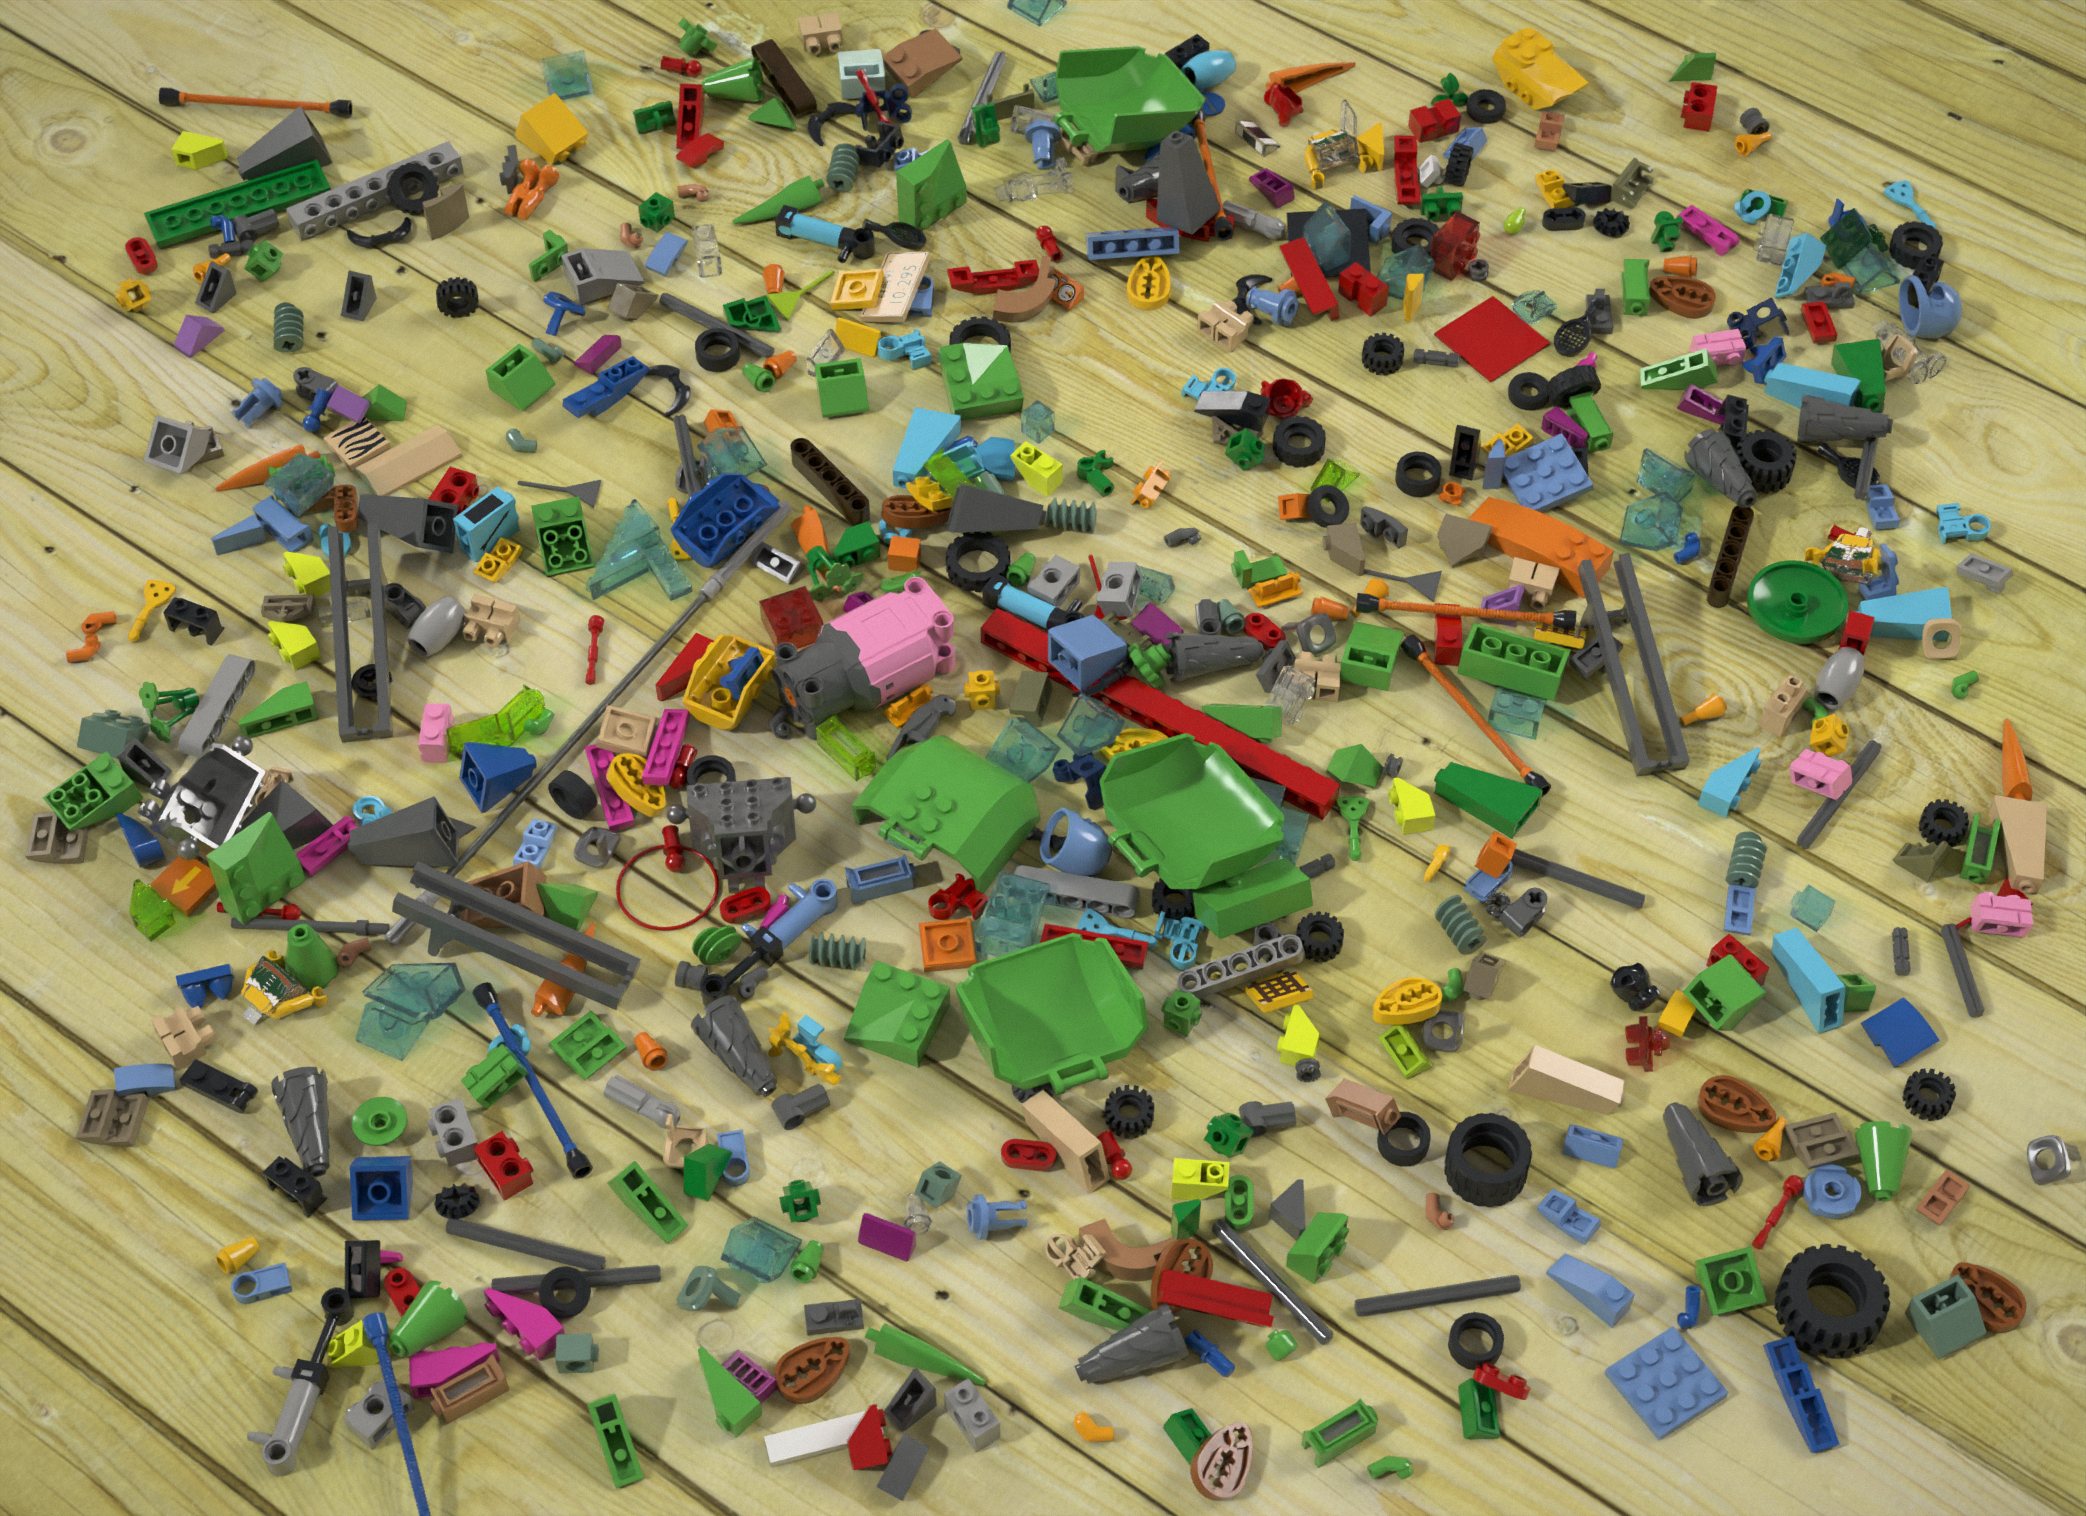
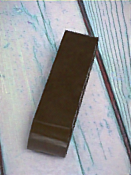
M773 39L751 46L752 56L756 58L755 61H759L762 72L796 118L817 110L814 95Z
M797 438L793 440L790 444L792 465L852 525L855 526L870 521L868 498L808 439Z
M1737 505L1731 512L1706 600L1712 607L1722 608L1729 601L1754 516V512L1750 507L1740 508Z

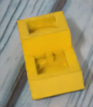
M1676 989L1665 1007L1657 1027L1682 1037L1689 1022L1691 1023L1697 1008L1682 991Z

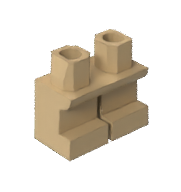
M838 12L819 15V23L817 15L798 18L799 37L803 42L804 52L808 51L812 56L818 55L821 49L829 48L831 52L841 50L842 32Z
M1227 300L1223 304L1216 301L1209 312L1204 310L1198 315L1197 331L1212 341L1215 340V343L1231 353L1248 337V329L1253 324L1254 316L1248 311H1244L1241 315L1237 314V306L1231 300Z
M1514 557L1507 589L1522 584L1524 586L1522 599L1530 600V606L1533 609L1542 611L1545 605L1550 604L1553 591L1557 585L1560 568L1538 563L1534 576L1536 562Z
M474 593L468 614L465 613L463 615L465 625L462 632L464 639L472 642L476 641L478 635H483L485 644L496 648L501 641L508 642L519 624L518 606L500 600L495 602L493 598Z
M1302 651L1299 659H1295L1290 697L1313 700L1314 683L1317 682L1315 700L1338 702L1341 663H1338L1337 656L1326 654L1323 657V661H1314V654Z
M1789 675L1788 678L1785 677L1764 706L1765 713L1759 721V727L1781 738L1803 707L1808 689L1802 686L1803 681L1793 675Z
M179 1006L174 1014L166 1018H162L159 1015L151 1019L156 1034L177 1070L192 1063L195 1059L205 1056L207 1053L204 1047L217 1040L209 1024L197 1031L194 1027L206 1022L199 1006L184 1011L182 1006Z

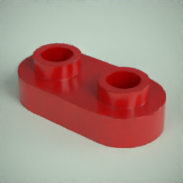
M135 237L126 242L125 250L127 256L138 273L150 274L157 269L156 257L147 240Z
M1251 613L1245 617V626L1243 628L1245 634L1261 642L1265 651L1275 648L1280 640L1286 641L1284 631L1265 615Z
M753 887L726 897L720 903L721 918L727 923L735 924L763 914L771 906L770 894L765 888Z
M1010 1139L1002 1145L1001 1159L1010 1168L1047 1171L1056 1163V1150L1047 1142ZM1013 1154L1019 1155L1018 1158H1012L1010 1156ZM1045 1157L1047 1160L1039 1161L1038 1158Z
M395 1268L385 1276L384 1285L398 1314L402 1318L410 1306L406 1305V1302L414 1300L420 1289L407 1269ZM398 1278L403 1279L399 1283H394V1281Z
M1484 1363L1483 1366H1476L1472 1376L1473 1379L1511 1397L1527 1400L1531 1388L1526 1385V1379L1511 1374L1509 1377L1499 1373L1500 1368L1489 1363Z

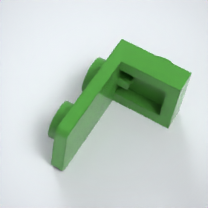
M550 229L543 233L545 250L547 252L529 264L531 279L534 282L546 276L560 265H563L561 255L568 253L567 243L560 235H556Z
M1244 550L1234 552V563H1231V570L1242 589L1254 586L1258 582L1263 583L1287 575V571L1279 556L1250 563Z

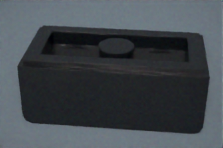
M1581 182L1565 183L1562 185L1563 190L1574 204L1608 203L1611 200L1612 186L1609 184Z
M379 1240L345 1241V1290L350 1298H374L380 1296Z

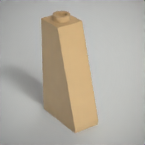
M1995 795L1989 808V817L1992 826L1995 819L2001 820L1997 844L2012 889L2020 890L2023 893L2037 894L2044 880L2047 804Z
M1534 1045L1513 1068L1508 1091L1607 1115L1616 1107H1620L1625 1098V1092L1622 1091L1624 1080L1537 1045Z
M1044 1090L1021 1104L1027 1125L1042 1142L1050 1143L1055 1148L1056 1158L1088 1194L1110 1180L1101 1141Z

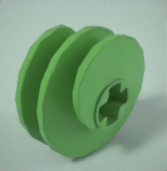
M730 925L720 929L710 927L703 930L696 937L692 945V951L702 964H718L735 953L742 942V937Z

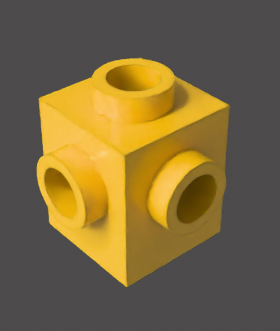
M132 278L119 283L121 288L115 291L117 293L115 299L121 308H125L126 312L133 309L136 313L147 307L145 302L152 300L150 289L145 282H142L141 278L133 281ZM128 292L134 293V300H131Z
M993 670L968 672V682L964 683L965 698H970L971 710L996 708L995 695H1000L999 680H994Z
M1836 714L1814 720L1810 735V745L1817 752L1825 754L1826 757L1846 752L1849 727Z

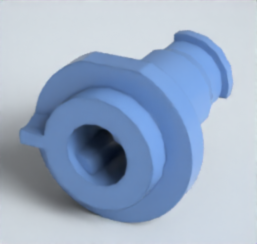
M1037 120L1027 126L1025 138L1033 147L1035 158L1033 164L1038 163L1039 170H1048L1055 166V162H1053L1054 143L1060 138V128L1049 120Z
M1254 286L1247 296V304H1251L1253 309L1257 308L1262 312L1272 315L1274 324L1292 326V320L1298 310V300L1294 291L1284 289L1278 294L1268 290H1260Z
M255 378L251 382L254 390L240 403L236 410L231 411L238 421L242 418L246 428H250V424L259 419L271 406L279 409L283 405L281 390L266 378L262 380Z
M983 1194L974 1195L972 1202H969L967 1205L969 1232L974 1233L977 1240L987 1239L988 1231L1005 1230L1017 1226L1026 1228L1028 1224L1027 1219L997 1221V1211L1027 1209L1026 1202L1024 1200H1020L1017 1203L1009 1201L986 1202Z

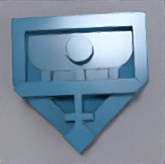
M990 437L976 447L981 455L985 472L988 471L990 474H994L1000 480L1013 481L1015 478V464L1011 460L1010 455L1015 451L1014 440Z

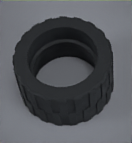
M1479 1113L1465 1118L1464 1121L1456 1125L1448 1142L1444 1162V1173L1447 1177L1448 1185L1451 1186L1452 1191L1459 1195L1462 1200L1473 1203L1476 1206H1501L1514 1200L1523 1190L1524 1184H1526L1532 1159L1530 1139H1528L1527 1133L1519 1127L1518 1123L1503 1115ZM1490 1146L1506 1154L1511 1160L1513 1167L1500 1174L1482 1173L1472 1168L1462 1154L1473 1147Z

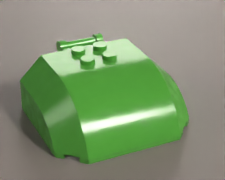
M1139 46L1062 50L1059 54L1055 82L1060 109L1063 112L1055 115L1054 122L1063 128L1074 146H1079L1083 142L1088 141L1097 153L1145 149L1161 144L1175 130L1182 131L1198 114L1205 103V97L1170 58L1161 53L1155 57L1146 54V49ZM1070 123H1073L1079 131H1076Z
M1187 733L1114 754L1100 779L1106 818L1117 829L1110 834L1107 841L1113 847H1117L1136 868L1135 872L1140 878L1155 871L1170 889H1199L1239 875L1262 861L1284 839V832H1281L1284 814L1220 745L1210 742L1206 746L1195 742V736ZM1125 840H1127L1130 843V845L1141 855V857L1145 861H1143L1137 855V853L1128 845V843Z
M945 735L906 746L896 752L883 765L851 806L855 822L859 825L862 824L871 811L886 819L887 822L882 824L878 835L884 839L889 838L913 852L914 856L921 861L928 856L933 848L958 861L974 878L976 890L983 894L1040 821L1035 790L1032 784ZM899 827L922 840L923 843L918 844L895 829Z
M1071 933L972 965L968 970L969 976L965 982L960 981L955 987L972 1037L994 1077L1023 1090L1050 1082L1055 1094L1060 1095L1065 1093L1066 1089L1099 1079V1081L1108 1079L1105 1064L1127 1057L1148 1029L1144 996L1107 939L1097 937L1095 942L1082 940L1081 934Z

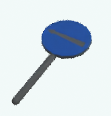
M1213 92L1201 93L1205 97L1203 108L1207 116H1215L1224 111L1225 101L1220 95Z

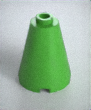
M752 57L705 76V80L702 81L705 94L709 98L762 101L764 99V90H760L761 83H764L759 61H755L756 58Z
M299 924L292 927L287 935L285 959L287 976H290L291 979L295 978L293 979L295 982L297 981L308 989L306 991L304 989L303 992H311L316 986L322 989L326 988L328 982L333 977L335 979L338 975L339 964L335 953L311 926Z
M1887 1121L1860 1124V1129L1855 1128V1137L1861 1153L1860 1157L1869 1194L1874 1196L1877 1201H1891L1892 1197L1897 1196L1912 1138V1130L1909 1126L1899 1123V1128L1890 1127V1122Z
M429 1281L421 1288L389 1337L390 1348L394 1354L408 1358L456 1332L467 1323L468 1319H464L467 1309L461 1298L450 1287L444 1290L439 1287L441 1282Z

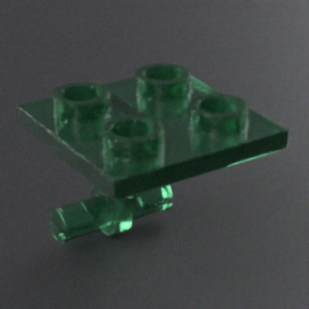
M1855 208L1820 237L1822 243L1826 245V250L1833 263L1839 270L1870 243L1877 245L1881 252H1886L1889 249L1885 242L1884 233L1880 232L1875 224L1866 225Z

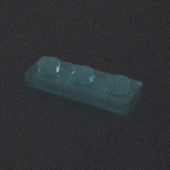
M660 536L638 545L639 553L670 601L693 592L692 585Z

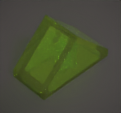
M1328 458L1312 484L1311 491L1322 485H1332L1343 491L1360 476V473L1341 460Z

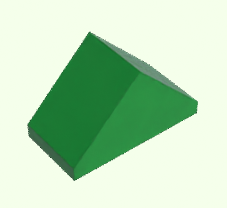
M707 1144L684 1157V1193L708 1202L732 1152Z

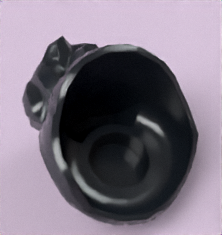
M1639 962L1631 966L1619 967L1613 973L1610 986L1620 999L1628 1003L1632 1011H1643L1659 998V989L1651 984L1648 971Z

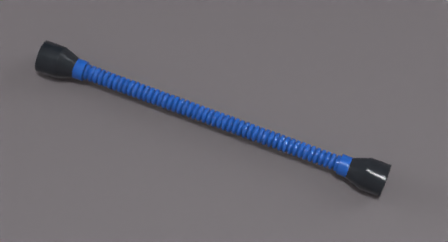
M490 982L479 984L474 988L472 994L478 1005L492 1017L508 1048L529 1072L525 1079L563 1146L570 1173L575 1179L587 1176L592 1171L593 1166L587 1155L577 1148L576 1144L569 1137L568 1132H566L547 1094L503 1018L494 987Z

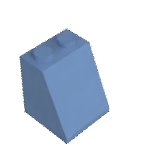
M1094 615L1048 630V662L1080 691L1086 689L1126 660L1127 644L1121 636L1115 635L1104 621H1100Z

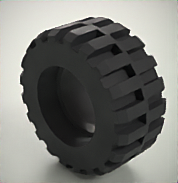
M1821 1244L1819 1249L1816 1246L1805 1248L1804 1253L1798 1252L1791 1262L1786 1265L1775 1292L1774 1308L1778 1311L1776 1314L1778 1323L1785 1325L1783 1332L1787 1337L1793 1336L1798 1347L1802 1349L1805 1346L1810 1349L1809 1353L1818 1356V1353H1823L1825 1358L1835 1359L1836 1355L1840 1354L1841 1358H1848L1852 1356L1853 1351L1855 1354L1865 1351L1867 1345H1872L1876 1340L1890 1309V1300L1888 1299L1890 1295L1889 1286L1883 1284L1885 1277L1882 1272L1874 1269L1876 1264L1869 1258L1867 1260L1861 1257L1862 1253L1856 1250L1850 1252L1846 1250V1246L1838 1245L1837 1248H1831V1244ZM1818 1285L1836 1287L1844 1291L1852 1299L1857 1313L1848 1317L1827 1315L1812 1304L1807 1290Z

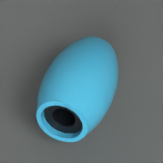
M1211 50L1191 58L1182 67L1181 72L1197 89H1205L1219 85L1227 80L1234 73L1236 63L1230 52Z

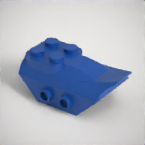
M741 472L722 473L717 478L711 479L700 492H695L690 496L670 530L681 549L699 565L706 568L714 567L730 555L750 532L758 530L767 518L781 508L778 505L780 500L761 484L752 483Z

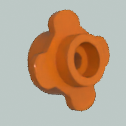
M1456 482L1444 484L1442 486L1443 491L1439 494L1438 499L1441 502H1447L1454 506L1460 505L1462 502L1461 497L1465 495V489Z

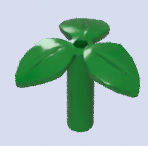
M1449 73L1447 77L1442 78L1440 81L1445 94H1438L1431 101L1433 106L1436 102L1450 99L1454 106L1459 107L1467 103L1468 96L1463 92L1455 94L1459 89V82L1452 73Z

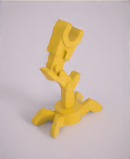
M784 1012L780 1016V1023L775 1029L768 1028L772 1032L769 1037V1042L772 1044L768 1052L769 1056H780L783 1053L782 1046L785 1045L804 1062L806 1072L811 1076L816 1074L820 1080L835 1086L842 1079L841 1075L833 1072L836 1069L835 1065L831 1063H816L806 1053V1046L797 1044L789 1038L791 1035L789 1028L792 1024L787 1013Z

